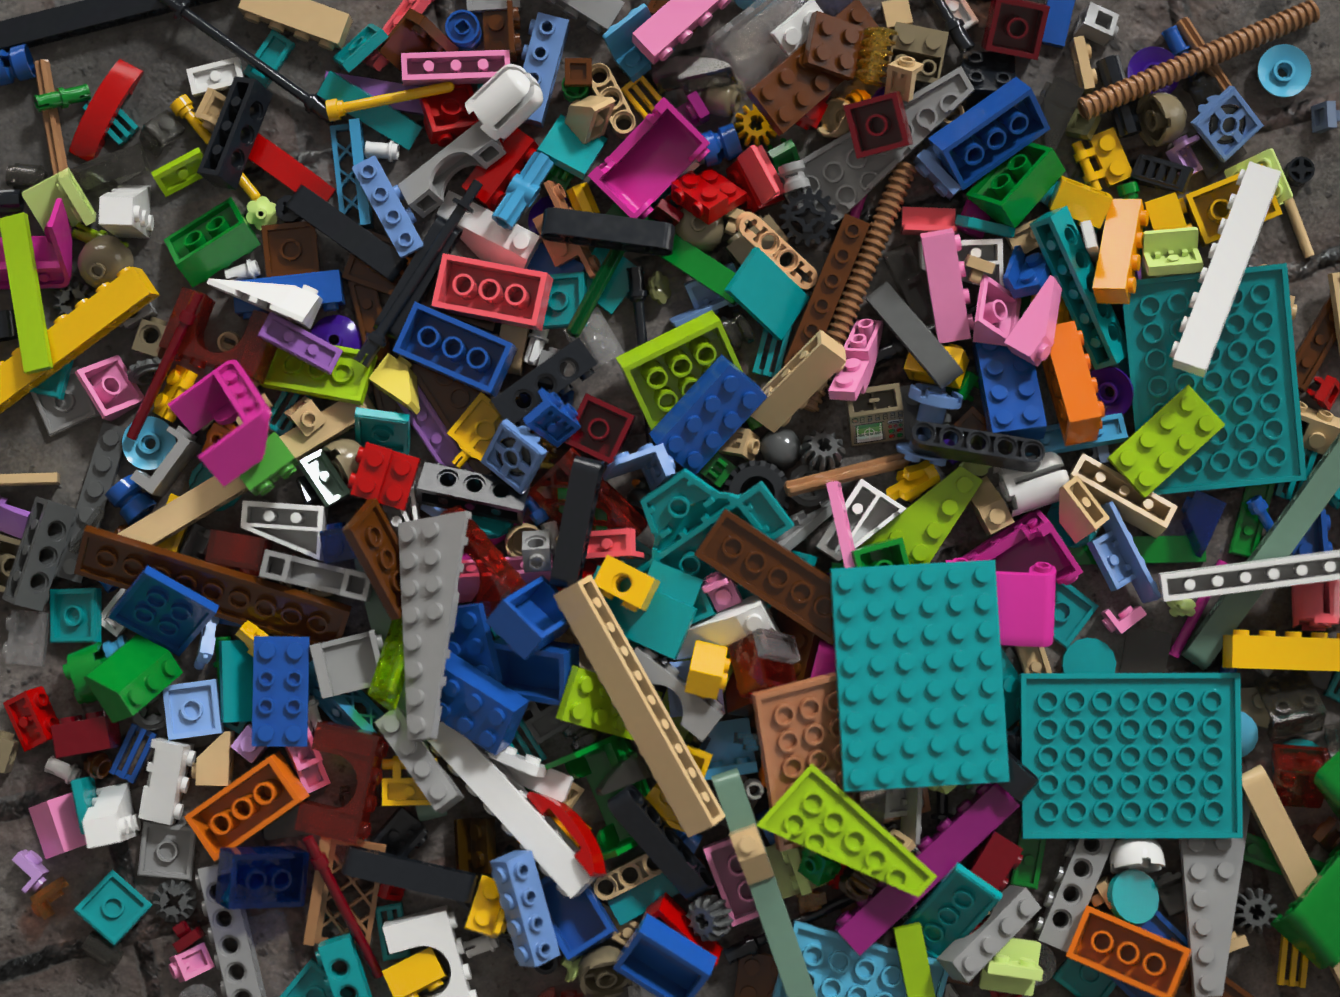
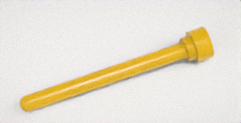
M443 82L348 102L338 101L337 98L325 101L326 111L330 122L341 120L349 112L449 93L454 90V84L452 82Z
M186 94L178 97L172 102L170 109L176 116H180L182 119L185 118L206 145H208L212 134L209 130L202 127L201 120L194 116L193 102ZM242 173L238 184L252 201H256L261 195L245 174Z

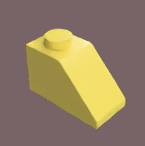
M388 353L368 379L377 389L417 415L420 412L417 376L410 369L412 364L402 356L395 358Z

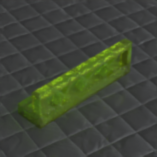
M402 617L391 621L368 691L369 696L389 711L396 710L405 682Z

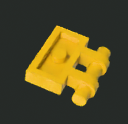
M1114 127L1093 135L1091 141H1088L1091 147L1089 149L1084 148L1081 140L1072 144L1075 152L1073 155L1074 159L1082 168L1085 175L1083 180L1086 185L1102 190L1098 181L1100 179H1105L1108 188L1131 179L1132 168ZM1095 156L1100 170L1094 171L1089 158Z
M177 364L175 369L169 372L166 379L167 384L163 392L156 397L152 412L174 423L177 416L170 409L168 403L192 387L198 374Z
M393 756V759H382V770H393V778H382V806L431 805L412 777L402 778V769H406L398 756Z

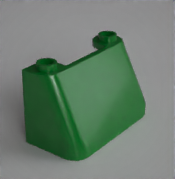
M1340 844L1336 845L1327 855L1330 858L1325 861L1326 865L1299 898L1290 903L1289 908L1284 913L1285 916L1278 914L1270 924L1320 970L1328 966L1334 968L1340 963Z

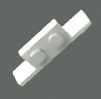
M508 746L496 756L489 752L488 757L501 762L522 786L557 801H566L574 779L572 776L553 768L546 770L545 765L541 764L542 759L530 754H526L525 757L517 754L518 749Z

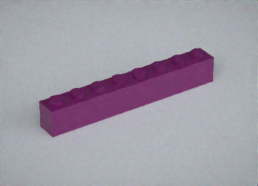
M997 782L980 784L975 790L977 794L971 800L967 798L956 807L957 813L951 819L948 817L943 819L936 826L938 831L931 837H924L920 840V844L916 845L918 849L913 855L937 876L920 897L879 880L878 887L874 889L873 894H869L866 900L856 901L857 906L851 912L847 910L837 918V925L834 927V930L855 953L860 956L945 877L957 862H961L1020 806Z

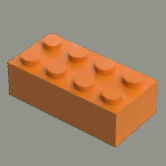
M1075 321L1056 324L1051 352L1041 362L1065 446L1096 441L1099 430L1102 429V417H1105L1103 402L1098 401L1096 393H1098L1096 378H1091L1089 372L1091 369L1090 357L1088 353L1084 354L1082 348L1084 346L1083 333L1081 330H1077Z
M279 751L185 815L184 818L215 862L307 799L310 795Z
M1086 905L1066 957L1153 996L1175 997L1192 955V950Z

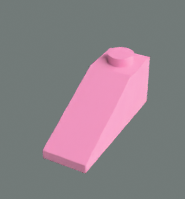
M1051 275L1004 342L1013 354L1036 367L1051 352L1057 324L1062 288L1055 277Z

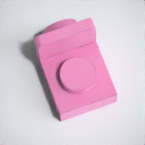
M720 571L711 573L705 578L702 590L704 593H708L717 613L742 603L743 598L732 579L723 573L721 574Z
M1129 605L1118 613L1120 618L1117 620L1109 609H1105L1101 612L1104 617L1101 621L1110 633L1115 631L1116 634H1122L1146 616L1147 613L1141 606L1133 608Z
M204 942L170 957L171 964H168L172 977L174 979L178 978L180 983L215 967Z

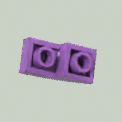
M0 496V531L22 539L31 512L7 505L8 498Z

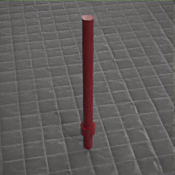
M193 291L186 308L182 309L178 317L179 324L126 435L130 439L137 440L189 326H193L197 318L195 313L204 296L198 291Z
M313 835L305 837L303 842L311 855V864L315 870L319 871L373 978H380L383 976L382 969L328 866L330 862L325 852H321Z

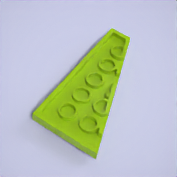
M962 466L957 467L858 548L890 538L903 537L909 564L930 563L983 480Z
M812 763L756 825L917 897H920L937 877Z

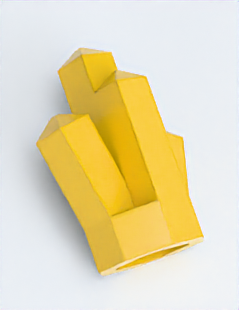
M924 460L919 464L904 467V470L897 472L896 480L898 483L887 488L886 495L893 500L902 498L911 503L927 489L941 481L939 473L935 466L930 463V460Z

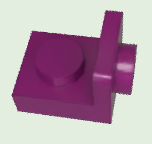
M697 91L689 94L687 102L676 108L695 128L710 120V113Z

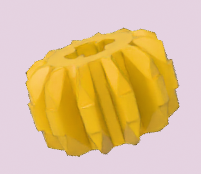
M754 103L752 111L744 105L742 107L744 115L736 113L735 119L739 122L733 124L735 129L740 131L737 134L739 140L746 137L744 142L746 147L750 145L751 141H754L756 147L760 146V141L768 146L770 144L768 137L776 138L777 133L761 112L757 110ZM752 121H756V124L758 121L761 122L760 130L756 131V127L754 130L751 129Z

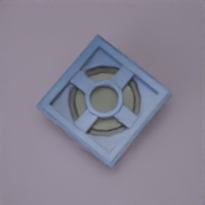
M1231 85L1220 95L1207 97L1208 103L1198 106L1200 114L1190 122L1217 158L1224 163L1264 126L1235 87Z
M506 418L501 421L480 462L522 495L530 486L548 451L544 449L539 434L532 433V429L527 426L517 427Z

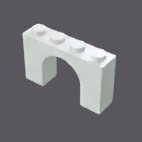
M448 905L385 921L382 929L389 954L418 946H429L439 950L447 958L451 968V975L447 983L440 989L420 995L419 997H478L476 989L471 990L468 981L472 979L470 966L468 963H463L461 955L465 953L461 937H456L454 928L458 927L455 912H449Z

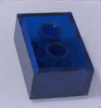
M297 846L220 847L215 902L228 910L304 907L309 852Z

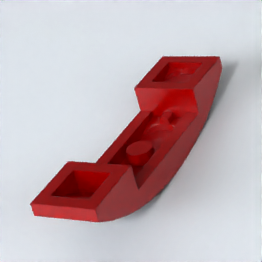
M121 59L115 63L91 99L69 148L70 153L92 165L94 164L106 142L103 140L126 97L128 94L132 95L144 73L142 70Z
M259 133L257 134L248 160L256 166L258 165L293 192L302 184L326 202L331 199L336 189Z
M529 792L526 796L540 814L549 817L556 816L581 847L574 857L589 876L603 878L606 875L602 852L592 831L583 819L565 803L540 793Z

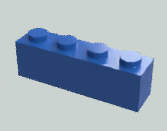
M340 270L238 280L295 285L299 288H302L303 285L310 286L318 290L317 295L323 299L320 308H323V311L339 310V306L346 305L343 273ZM233 297L235 313L240 317L243 316V320L259 319V314L269 313L264 309Z

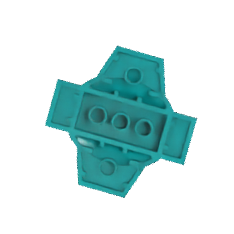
M684 468L644 496L640 501L655 540L652 548V557L635 569L648 574L652 561L656 560L706 580L705 578L718 570L695 556L694 553L725 508L773 540L794 527V523L762 481L743 494L737 495L717 491ZM735 582L743 599L755 595ZM765 602L768 609L772 607L770 604Z

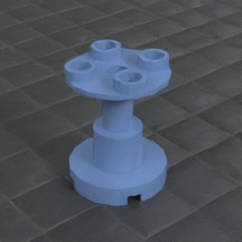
M922 383L911 384L908 393L909 398L920 402L917 421L943 424L946 409L961 408L963 395L953 390L951 395L945 392L946 388L941 390L938 386ZM918 435L920 441H928L926 436ZM908 442L896 444L897 452L905 454L904 459L911 462H920V459L930 460V463L933 465L945 466L946 461L949 460L914 453L910 449Z

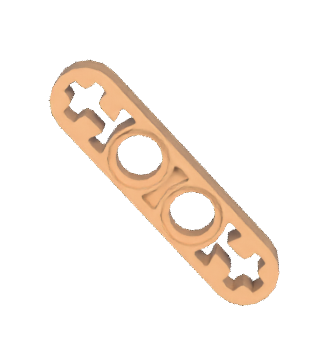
M743 212L737 217L735 223L737 231L754 247L760 248L800 288L810 289L816 284L818 274L815 268L759 216L752 212ZM746 220L752 221V225L759 230L757 234L748 228L745 229L746 225L744 222ZM772 235L774 244L769 249H763L761 246L763 237ZM790 252L792 254L791 263L788 266H781V255ZM797 267L807 273L809 277L807 281L801 280L802 277L794 271Z

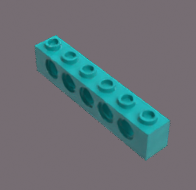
M1067 206L1049 211L1029 224L1052 276L1055 277L1062 288L1061 296L1072 320L1075 321L1077 330H1081L1083 333L1084 346L1094 369L1098 370L1118 364L1127 356L1126 336L1112 305L1096 302L1092 289L1096 269Z
M348 932L321 941L318 945V951H315L319 967L324 966L327 975L324 977L327 992H332L333 997H346L341 989L349 986L356 991L354 997H373L351 933ZM343 961L347 964L348 969L344 972H339L335 970L333 963Z

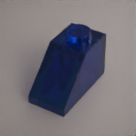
M1198 490L1195 491L1192 498L1186 497L1180 511L1185 513L1181 523L1194 553L1201 558L1207 549L1227 503Z

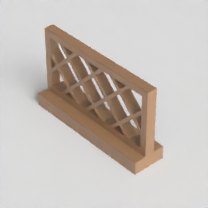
M322 832L319 843L321 852H325L330 862L328 866L332 874L342 869L343 862L335 854L337 844L358 846L380 852H385L386 844L335 837L332 833ZM334 860L338 864L335 868H333ZM315 870L303 945L314 946L315 943L319 944L321 941L330 939L329 937H322V930L331 921L341 932L337 936L350 932L348 928L344 930L336 919L341 915L338 911L333 915L327 907V901L332 896L331 894L328 895L329 890L318 870ZM347 876L349 881L343 884L340 889L343 891L353 884L361 895L351 903H348L358 924L366 933L365 938L370 946L380 883L375 882L372 888L364 892L356 882L359 878ZM373 893L372 901L368 898V895ZM364 899L370 907V912L360 919L352 907ZM325 912H326V914L329 916V918L324 921ZM368 919V925L366 927L363 922Z

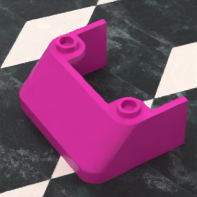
M56 198L50 219L45 225V236H31L40 289L64 288L69 284L72 276V228L62 198ZM0 237V289H10L2 237Z
M237 360L226 361L168 403L170 409L192 435L213 419L219 425L231 424L237 417H240L243 424L198 456L223 487L253 465L262 461L266 452L271 410Z

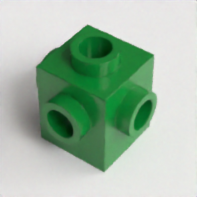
M804 847L798 872L819 887L835 878L841 869V864Z

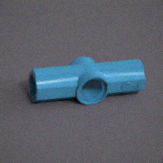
M534 151L520 174L517 173L506 189V195L492 214V219L499 226L512 230L526 207L529 208L540 192V186L554 166V162L547 155Z

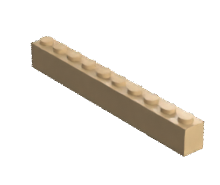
M592 575L553 595L557 601L558 608L563 612L571 626L572 633L581 644L586 658L595 669L600 683L603 684L610 696L612 705L620 714L626 730L634 739L640 755L644 757L653 778L659 784L667 803L678 818L680 827L685 831L688 838L713 827L725 817V814Z

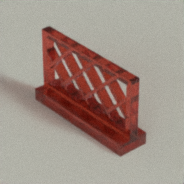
M573 447L530 489V496L559 525H561L562 515L559 513V505L564 506L565 500L558 499L557 488H568L569 483L557 482L556 471L561 468L568 475V480H570L576 455L581 456ZM602 477L596 508L602 509L607 514V521L595 520L594 516L592 531H596V526L608 527V530L614 529L613 527L621 529L632 528L635 529V538L638 537L646 528L648 522ZM540 486L551 487L552 499L544 498L537 489ZM596 561V562H597L600 566H602V564H603L604 561Z

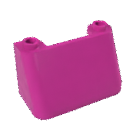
M664 97L654 106L653 113H649L633 132L604 159L605 163L596 166L588 175L630 218L646 219L654 210L651 205L670 187L671 183L695 160L700 163L710 152L707 148L710 142Z
M1039 509L1026 513L1017 519L1015 523L1005 527L961 557L968 561L995 560L996 571L1029 573V567L1035 565V563L1047 562L1056 567L1057 584L1070 585L1078 579V575L1083 573L1051 522Z
M955 558V559H953V560H946V562H964V561H968L967 559H964V558ZM1037 562L1029 567V573L996 571L1001 645L1048 647L1052 645L1056 593L1055 565L1047 562Z

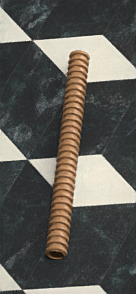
M1313 0L1301 2L1297 6H1292L1290 9H1285L1283 12H1278L1276 15H1271L1268 18L1257 21L1254 25L1250 24L1246 28L1243 27L1239 31L1236 30L1232 34H1227L1225 37H1220L1217 40L1206 43L1203 47L1199 46L1188 53H1182L1181 56H1175L1174 59H1168L1166 63L1161 62L1159 66L1154 65L1151 69L1147 68L1144 72L1140 71L1137 73V76L1131 75L1129 78H1124L1122 82L1117 81L1114 85L1110 84L1107 88L1103 87L1100 89V92L1096 90L1092 94H1087L1085 98L1080 97L1077 100L1078 111L1082 118L1088 121L1092 116L1097 117L1099 113L1104 114L1107 110L1111 111L1114 107L1118 108L1122 104L1125 105L1129 101L1136 100V97L1141 98L1144 94H1150L1151 91L1155 92L1166 85H1172L1173 81L1179 82L1181 79H1186L1188 75L1193 76L1195 72L1199 73L1203 69L1210 68V66H1216L1217 63H1223L1225 60L1237 57L1239 53L1244 54L1246 51L1254 49V47L1258 48L1261 44L1265 45L1268 41H1274L1276 38H1281L1283 35H1288L1290 32H1295L1297 29H1302L1304 26L1316 23L1320 19L1319 8Z
M901 161L891 171L892 176L888 178L889 184L885 185L886 192L882 193L883 199H880L878 202L880 207H876L875 211L877 214L872 217L874 222H870L869 227L871 229L867 230V238H864V245H861L860 248L861 253L857 255L858 261L854 262L855 268L851 269L850 273L852 275L847 279L849 283L845 284L844 288L846 290L842 292V299L838 301L839 307L835 308L836 314L831 318L833 322L829 323L828 327L830 329L826 330V334L843 347V343H846L848 339L846 336L851 333L850 327L854 326L852 321L857 319L856 312H859L861 309L859 304L864 302L862 297L867 294L865 290L870 287L868 282L873 280L871 275L876 272L875 266L879 265L878 258H881L883 255L881 251L886 248L884 243H888L889 238L887 236L892 233L890 229L895 226L893 221L897 220V212H900L902 209L900 205L904 204L905 200L903 197L907 196L906 190L911 187L909 182L913 181L914 177L912 175L917 172L915 166L910 163ZM826 384L821 391H816L803 409L818 412L820 409L818 405L823 402L821 397L825 396L824 390L828 389L829 385Z

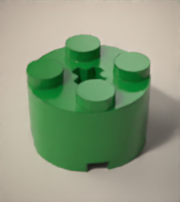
M101 642L68 654L67 664L62 666L68 680L72 679L76 688L74 689V695L79 704H91L98 701L83 677L106 659L104 650L100 648Z

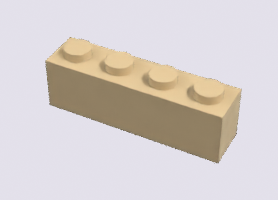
M241 0L238 6L244 15L243 18L252 23L259 24V21L268 23L270 29L283 33L284 30L294 33L293 36L305 42H308L309 39L319 42L318 45L330 51H333L334 48L339 50L343 48L353 22L350 14L312 0Z
M819 330L762 388L767 398L752 413L751 417L773 433L781 426H786L791 420L792 415L798 409H803L808 404L810 397L816 391H821L834 373H839L846 364L845 347L822 330Z
M1084 453L1075 461L1068 473L1069 480L1078 475L1100 505L1111 501L1114 502L1124 521L1156 539L1167 529L1178 507L1153 492L1146 498H1143L1120 473Z

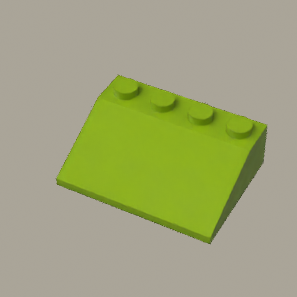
M713 310L615 357L650 430L662 420L721 354L742 371L721 320Z

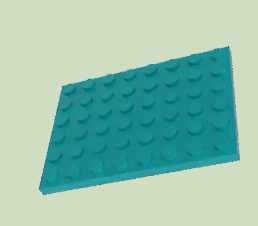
M1287 263L1246 267L1205 377L1174 368V358L1170 357L1174 342H1180L1183 333L1179 332L1185 316L1190 317L1193 308L1189 307L1194 291L1199 293L1202 283L1198 282L1201 273L1136 280V292L1131 293L1130 304H1122L1129 377L1134 390L1132 408L1135 432L1188 384L1225 423L1223 428L1152 492L1161 495L1307 480Z
M995 560L829 569L843 791L1010 782Z
M1020 673V762L1040 780L1021 802V838H1243L1240 673Z

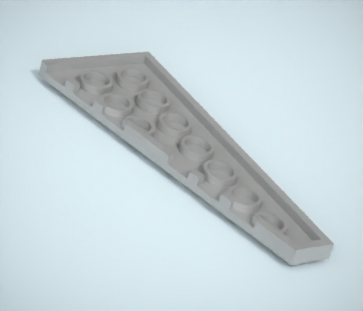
M961 66L914 93L911 101H903L913 145L857 159L849 131L801 159L804 160L806 167L804 173L809 178L813 194H816L819 189L822 190L821 198L829 195L831 200L828 205L835 204L837 207L836 210L832 211V214L837 215L839 218L832 221L831 224L835 226L844 217L845 213H849L975 91ZM778 173V175H779V177H780V179H781V181H782V183H783V185H784V183H785L784 178L781 177L780 174ZM807 189L802 190L801 192L803 194H806ZM797 192L791 194H784L789 204L790 201L787 196L791 195L794 198H796ZM815 200V208L818 211L826 212L824 206ZM803 201L798 203L793 211H798L803 206ZM810 210L807 215L800 218L804 219L807 224H810L811 219H815L817 216L813 215ZM820 223L814 229V234L819 232L825 223ZM815 240L811 241L813 245L816 244Z
M468 511L398 523L408 741L437 739L442 710L440 696L443 686L446 685L447 677H444L446 658L450 659L451 650H448L450 632L454 633L460 595L458 593V581L464 569V564L461 563L464 545L467 546L468 537H465L468 519L472 518L471 512Z
M1243 794V838H1179L1188 948L1192 950L1189 960L1192 997L1223 996L1250 817V808Z

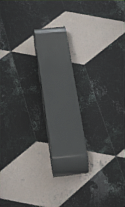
M888 282L882 284L865 298L875 313L941 390L964 373L954 358Z

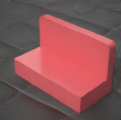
M752 145L737 157L761 204H765L785 194L783 183L762 145L757 147Z
M902 207L901 235H920L921 233L949 228L953 229L955 235L957 233V226H955L956 208Z
M635 529L591 531L586 560L604 561L607 555L617 560L644 558V553L636 551Z

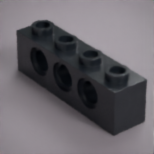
M234 77L197 173L215 187L236 190L273 94L256 79Z
M578 337L490 400L489 403L502 421L507 418L515 426L520 427L525 424L523 418L543 402L538 393L539 379L546 378L550 380L552 389L549 393L555 392L561 398L573 389L571 383L576 379L580 378L583 382L595 373L593 367L598 363ZM567 362L573 366L574 373L572 376L566 377L561 374L560 365ZM525 394L529 397L530 405L528 408L523 409L517 406L515 401L517 395Z
M424 462L417 485V503L457 512L468 511L472 515L523 525L530 499V486L521 495L496 475L476 473L465 468L447 467L441 463Z

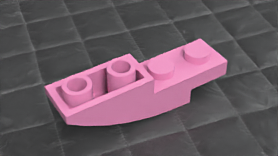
M872 319L856 320L844 345L846 364L839 373H836L828 390L830 399L856 401L859 393L865 394L879 351L883 321Z
M308 727V746L285 747V750L296 776L307 792L311 793L331 782L322 763V756Z

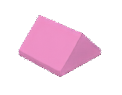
M986 274L982 275L973 342L1006 346L1005 340L1019 321L1022 299H1013L1008 289Z
M119 355L81 368L75 372L101 417L110 422L140 405L144 399V395L137 384L128 380V369Z
M72 792L28 808L45 859L87 845L85 834L82 835L80 832Z

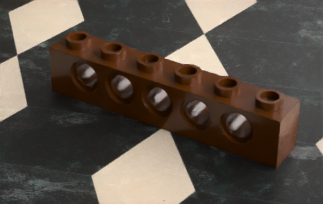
M845 213L783 366L819 330L826 333L870 223Z

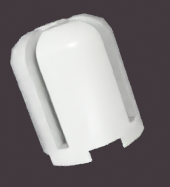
M507 64L465 102V107L469 115L474 111L478 120L482 123L480 128L495 141L502 138V141H504L542 105L543 93L536 79L526 72L524 68L515 64Z
M1046 452L1039 468L1033 472L993 467V474L998 472L1000 480L999 487H996V489L1003 498L1007 508L1011 509L1012 517L1059 501V488L1069 481L1067 470H1061V467H1064V463L1055 452ZM1035 455L1028 457L1029 459H1037Z

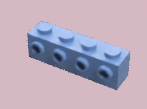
M541 12L537 13L536 20L531 19L528 35L532 36L529 45H524L521 60L525 61L523 68L536 79L541 87L543 102L523 123L542 128L544 126L570 29L568 19Z
M514 850L490 861L492 877L497 885L500 905L504 910L507 930L511 935L515 949L514 955L519 966L538 967L561 955L532 850Z

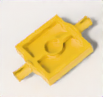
M480 392L447 432L462 449L454 460L451 461L459 469H461L469 457L481 461L502 421L490 405L491 399L482 392Z

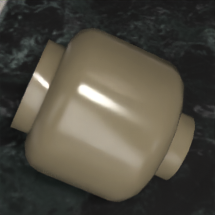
M713 80L708 84L707 88L704 87L701 91L700 98L711 115L729 118L734 112H738L741 104V92L738 91L735 84Z

